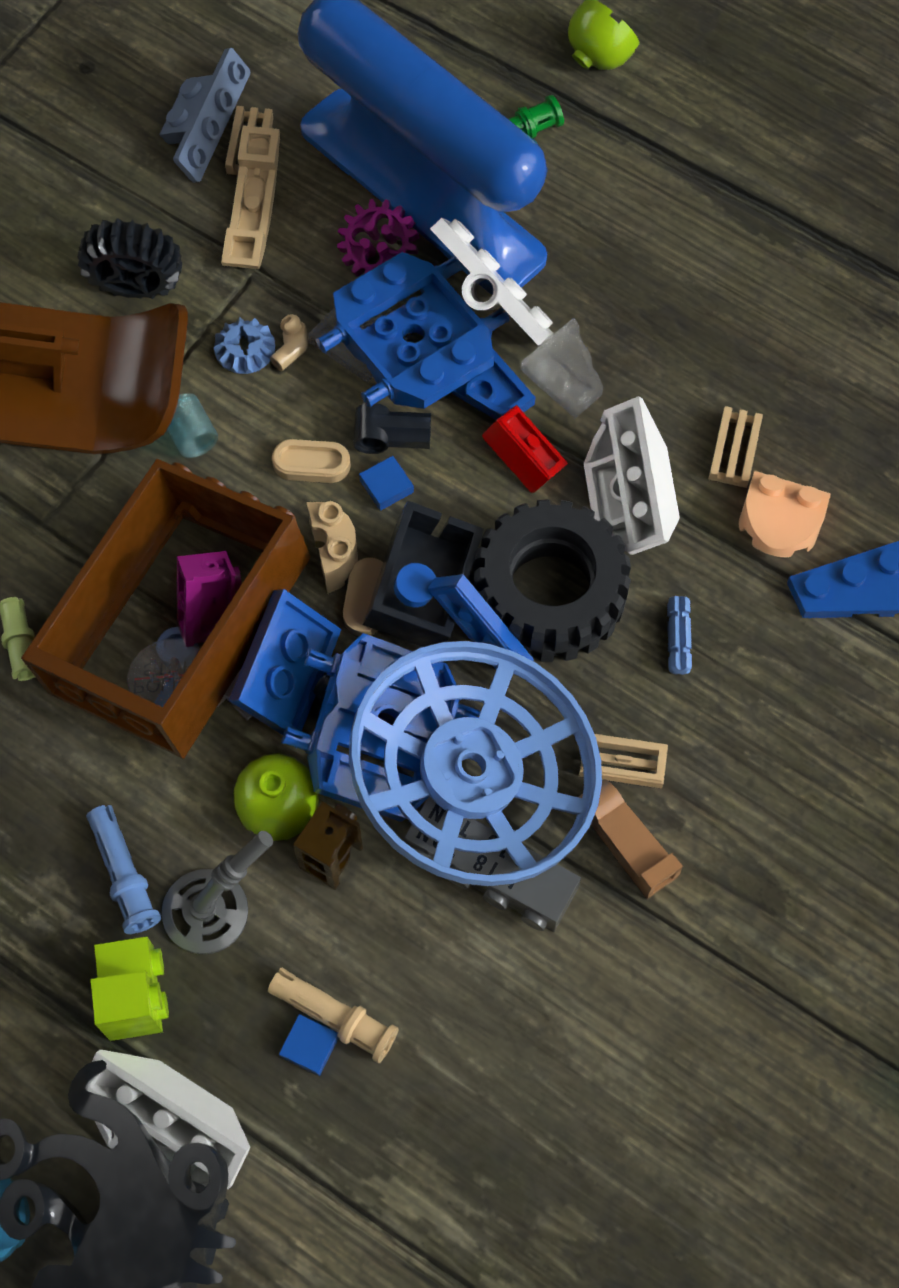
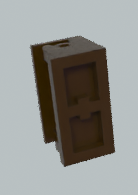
M322 801L293 844L299 868L336 890L340 884L339 876L350 860L351 847L353 846L359 851L363 849L360 824L356 822L357 816L342 805L336 804L333 808Z

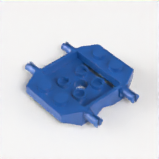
M401 252L333 293L337 325L334 326L333 330L316 338V342L323 353H326L342 342L355 358L366 364L377 383L361 393V397L368 407H372V405L388 396L395 405L425 409L494 366V353L491 342L492 331L510 321L509 315L506 311L504 312L502 307L485 318H479L446 280L464 269L463 264L456 256H453L439 266H433L432 263ZM416 291H421L422 294L420 296L409 299L405 305L387 316L379 317L375 323L363 330L360 328V325ZM415 332L422 335L423 339L417 343L405 341L403 337L408 333Z
M365 633L359 636L342 654L336 653L333 657L311 648L309 649L304 666L326 672L330 676L316 727L311 734H307L287 726L281 743L304 750L308 754L307 760L315 793L362 808L352 782L349 755L336 751L337 745L349 748V736L355 713L372 683L387 667L400 657L413 651ZM443 662L431 664L440 688L457 685L448 664ZM414 670L403 675L389 686L376 701L370 713L377 717L379 713H388L396 719L408 704L423 695L424 693L416 671ZM460 700L445 701L453 719L462 717L479 718V709L460 704ZM430 708L424 709L415 716L404 732L427 743L431 735L438 728ZM364 729L361 739V753L384 761L386 742ZM398 749L397 766L414 771L413 777L398 773L401 786L422 780L420 775V759ZM360 759L363 780L368 794L373 795L389 790L384 767ZM429 796L410 803L416 810ZM398 806L379 811L380 815L400 822L407 819Z

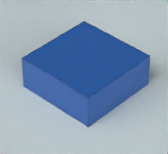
M394 456L359 474L360 482L380 511L414 493V485Z
M299 1014L279 1056L320 1076L339 1039L337 1036L338 1032Z

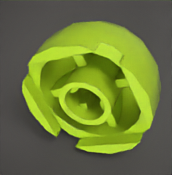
M585 0L575 10L568 27L569 43L575 50L572 57L583 68L589 69L592 65L599 70H612L623 65L634 54L640 42L626 22L621 20L618 24L610 16L613 11L597 0Z
M280 753L263 755L251 761L239 774L234 788L235 810L243 826L256 835L260 831H266L272 836L273 841L288 840L300 834L319 806L318 793L314 792L309 769L296 758Z

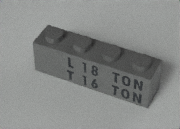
M429 796L419 814L434 827L442 829L447 811L441 808ZM463 818L458 835L459 838L470 840H491L497 838L492 828L475 819ZM411 825L404 837V842L421 855L433 860L438 842L430 839ZM526 848L536 862L544 858ZM455 849L450 865L452 869L483 875L504 874L519 870L506 850L472 853ZM556 864L536 877L513 884L482 886L447 880L462 889H468L471 886L484 893L483 899L500 910H505L506 907H509L522 915L521 920L538 931H544L547 928L555 932L579 888L581 877Z

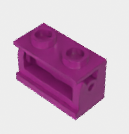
M226 551L177 556V625L185 647H192L195 643L206 641L235 596V592L242 585L240 570L238 566L232 567Z

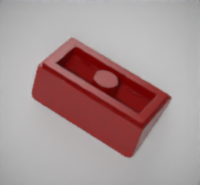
M517 405L497 419L482 435L488 445L531 493L539 490L568 464Z

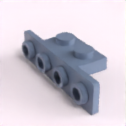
M233 48L224 50L213 75L192 77L185 80L180 87V93L172 109L166 116V122L159 134L167 144L180 143L173 160L193 183L201 181L250 76V69Z

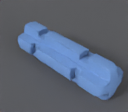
M685 596L670 597L667 604V616L669 617L668 652L670 653L668 668L670 673L681 675L688 674L692 667V654H690V600Z

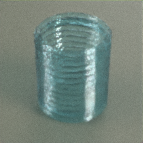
M180 394L176 411L167 430L183 457L193 458L212 449L217 443L219 436L198 397L194 394Z

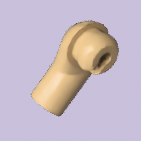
M293 314L287 315L282 319L280 327L283 330L284 345L270 356L272 364L279 371H283L300 357L308 346L307 328L303 322H300V318Z

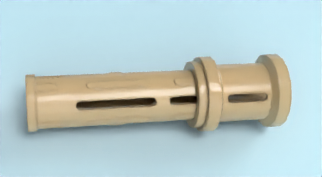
M283 967L275 974L269 985V994L284 1000L296 1009L338 1032L337 1036L342 1043L347 1045L351 1042L372 1054L373 1061L378 1064L387 1055L397 1036L398 1027L393 1024L389 1027L366 1015L365 1008L361 1006H353L351 1008L313 985L299 979Z

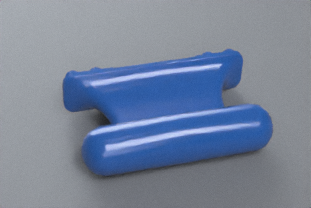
M313 0L301 16L297 33L299 46L308 61L342 89L332 92L305 114L300 124L302 136L382 203L385 199L389 200L392 211L401 205L405 210L403 218L411 216L415 222L412 228L417 230L418 233L439 249L448 259L455 255L430 228L441 218L450 222L454 219L460 221L474 236L470 244L477 251L481 248L487 250L500 264L496 272L504 280L508 277L512 278L522 288L544 268L547 261V251L538 239L505 212L517 211L530 204L542 190L548 169L544 152L538 143L361 1ZM463 265L464 269L462 271L469 275L470 271ZM487 279L481 281L479 285L493 295L492 283Z

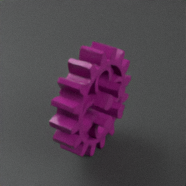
M369 199V209L363 210L357 204L355 209L358 215L354 218L347 214L344 216L349 226L348 228H338L339 235L345 241L338 243L337 248L340 252L347 253L342 258V261L346 266L353 265L351 271L356 277L360 276L363 272L366 274L401 252L418 254L417 246L411 242L419 239V234L417 230H409L415 222L411 216L403 218L405 210L401 205L392 211L389 200L385 199L382 206L377 207L375 201ZM387 218L389 219L388 225L385 224L381 227L383 237L387 243L392 245L397 242L396 240L402 241V246L399 250H391L385 242H379L376 249L380 259L376 264L370 265L368 264V259L375 256L376 249L367 238H362L359 240L360 242H355V236L360 232H364L371 240H378L380 233L377 223L380 219Z

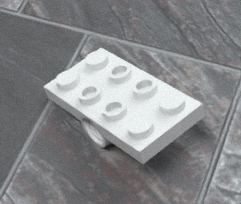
M441 218L430 228L470 271L462 285V296L471 308L476 310H493L501 305L538 346L542 345L554 334L548 328L553 324L550 318L538 306L530 309L522 300L527 295L525 291L512 278L508 277L504 280L496 272L500 264L487 250L481 248L477 251L470 244L474 236L460 221L454 219L450 222ZM487 279L492 283L494 291L492 297L488 301L483 302L478 298L476 289L481 281Z

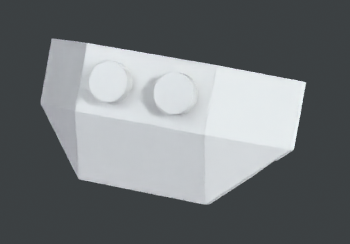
M638 396L604 410L600 420L602 424L593 438L584 462L591 510L595 511L594 518L597 521L605 518L613 526L612 537L615 535L621 536L626 546L625 551L631 555L667 543L680 518L667 447L643 399Z
M106 1050L96 1052L92 1062L103 1060L107 1065L105 1071L100 1073L89 1084L87 1091L112 1098L126 1106L139 1118L170 1162L174 1154L182 1146L189 1143H204L213 1146L222 1154L227 1163L229 1173L227 1189H229L233 1185L250 1150V1145L233 1108L160 1060ZM95 1121L106 1145L113 1149L118 1144L117 1136L105 1125ZM201 1162L192 1164L190 1169L192 1180L207 1186L209 1183L207 1167Z

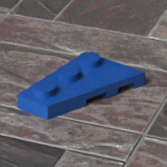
M493 349L494 366L450 393L497 420L515 405L525 412L535 405L536 397Z
M899 541L790 576L787 585L802 618L852 617L853 614H878V617H894L895 614H899Z

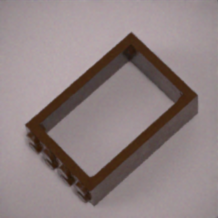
M156 459L21 659L48 694L184 759L237 673L242 668L273 590L285 589L289 592L311 558L304 542V537L297 525L296 517L282 506L277 505L273 508L261 503L257 497L249 492L241 491L237 493L230 490L213 477L208 476L204 479L197 476L180 463L173 462L171 465ZM184 518L260 551L262 554L165 705L161 707L83 670V668Z

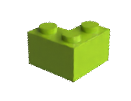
M148 937L94 945L97 978L91 979L95 1025L110 1041L162 1033V1019L169 1018L166 993L165 991L161 992L159 982L157 981V976L164 975L161 949H154Z

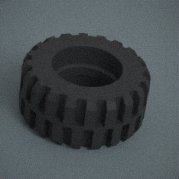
M549 499L537 500L536 507L529 508L527 503L514 507V515L512 517L508 513H504L495 520V530L492 528L487 529L481 539V548L477 549L475 556L474 588L530 655L531 653L542 655L541 662H553L554 656L563 655L564 660L568 661L576 659L580 649H583L587 654L597 649L600 638L607 640L614 632L616 623L620 622L631 581L629 578L631 570L630 558L624 554L626 546L621 536L615 535L612 537L613 526L605 518L597 521L594 518L595 511L583 506L582 510L572 508L573 502L561 500V505H550ZM544 556L559 557L570 561L584 573L589 582V590L578 600L566 605H542L528 599L517 589L513 582V574L521 565L534 558Z

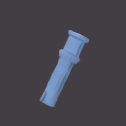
M102 805L92 809L87 813L86 818L93 830L96 843L112 882L110 896L113 901L118 902L123 915V931L126 934L145 931L155 926L161 920L159 911L153 910L146 892L148 888L147 879L138 874L134 867L125 839L117 823L113 807L111 805L107 807Z

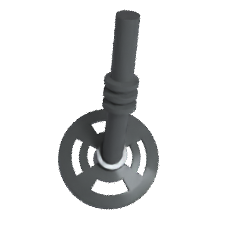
M260 831L236 855L227 856L214 869H200L189 872L180 877L170 887L162 905V922L168 936L177 946L194 954H213L226 949L239 938L248 919V902L239 882L246 876L247 868L272 846L273 838L268 832ZM206 879L204 884L195 885L189 888L183 895L179 894L188 884ZM230 890L236 900V910L226 909L224 899L221 896L224 891ZM201 891L199 894L195 895L191 900H189V898L193 894ZM182 909L183 917L191 927L187 936H184L176 928L172 910ZM217 917L219 918V920L215 924L209 927H203V925H207L215 921ZM226 923L231 926L220 937L210 941H203V935H210L219 931Z

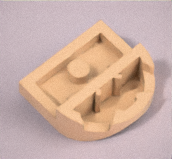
M754 471L739 518L740 531L746 530L753 538V547L769 555L791 557L794 551L805 549L809 552L815 545L831 493L784 480L775 475Z

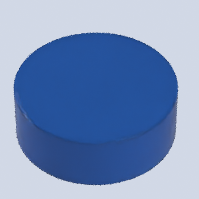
M411 563L404 566L394 580L396 597L403 604L410 607L426 605L433 597L428 587L436 578L434 572L426 565L420 563Z

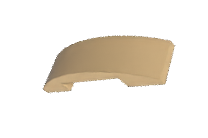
M244 125L242 127L238 152V178L230 228L226 229L221 260L222 266L260 269L274 202L280 143L279 129Z

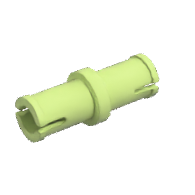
M9 597L0 601V615L4 630L1 641L3 647L8 650L13 679L18 678V681H26L35 676L21 657L34 640L35 635L33 630L28 627L24 600L18 599V597Z

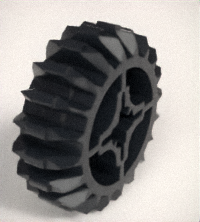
M117 218L114 223L102 220L101 225H91L90 230L84 232L77 256L81 275L88 278V283L99 285V291L112 292L114 297L121 295L126 298L135 297L141 299L142 297H149L154 299L157 294L162 296L168 295L169 290L175 289L182 270L180 246L173 243V237L163 235L160 228H150L148 223L143 225L137 224L133 219L131 222H123Z

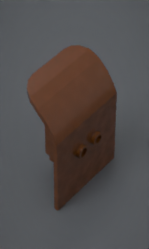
M0 302V443L88 454H106L146 446L163 436L173 419L179 399L188 324V311L185 305L168 303L146 312L109 317Z

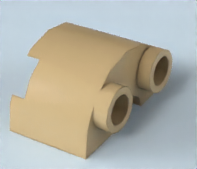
M333 501L307 502L309 522L315 546L319 548L321 570L328 594L345 585V580L349 577L354 564L358 561L356 531L350 517L343 512L338 503Z

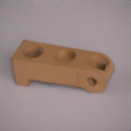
M606 779L602 780L599 804L591 826L642 894L648 899L677 879L683 866L672 853L668 854L625 803L621 794L612 783Z

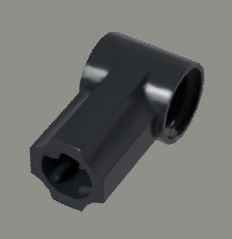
M367 403L356 408L353 446L359 452L379 454L385 452L388 447L430 449L431 413L392 412L386 406L375 403L372 407H368Z

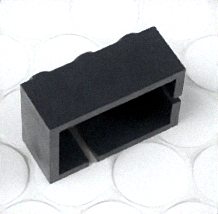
M407 501L398 517L363 625L422 647L447 642L451 637L455 621L445 612L446 610L433 596L429 603L421 607L407 606L396 597L394 580L399 571L411 563L426 565L434 572L436 578L464 574L469 579L484 529L450 516L437 538L431 534L439 523L442 513Z

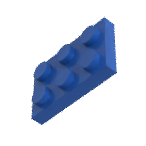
M285 589L273 590L228 701L282 735L287 726L302 731L316 696L313 691L314 687L325 673L318 669L304 666V662L307 659L306 655L311 648L331 656L342 629Z

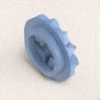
M239 317L235 323H225L223 330L215 334L214 352L218 362L225 369L234 373L249 374L261 370L271 361L270 356L275 352V340L268 325L263 326L259 324L256 318L252 321H244ZM241 336H245L249 342L248 355H244L243 350L238 345Z

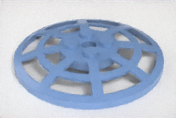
M470 641L442 642L419 648L400 657L382 671L368 688L355 713L349 736V765L353 786L363 810L375 829L393 849L413 864L436 876L462 884L482 886L513 884L536 877L552 868L579 843L590 827L599 804L602 768L598 744L587 716L573 695L556 677L537 663L514 651L492 644ZM465 660L496 666L497 669L489 689L470 685H452L440 688L431 664L442 661ZM414 670L416 671L424 694L408 704L395 719L393 725L370 713L376 701L389 686L403 675ZM515 674L525 679L540 690L558 708L564 720L543 730L526 709L505 696L512 675ZM465 699L479 701L484 704L479 718L462 717L453 719L445 701ZM429 707L438 728L431 735L427 743L405 733L404 730L415 716ZM499 710L504 711L515 719L527 731L529 737L514 743L504 730L495 725ZM364 729L386 742L384 770L389 790L369 795L367 792L360 763L361 739ZM571 735H574L579 746L583 764L584 790L582 798L557 792L558 766L551 745ZM398 749L420 759V775L422 780L401 786L397 770ZM539 752L544 770L543 788L522 782L524 772L522 758ZM471 759L477 762L481 767L482 775L471 776L467 774L462 768V761ZM430 796L441 808L447 811L442 829L440 830L426 821L410 802ZM514 797L537 804L538 807L532 817L516 831L512 829L502 813V810L508 806ZM398 806L402 814L415 828L430 839L438 842L433 860L421 855L402 841L384 822L379 811ZM551 809L576 814L577 817L573 827L563 841L546 857L536 862L522 842L541 827L549 816ZM463 818H486L497 838L491 840L459 838L458 835ZM455 849L472 853L506 850L519 870L504 874L483 875L452 869L450 865Z

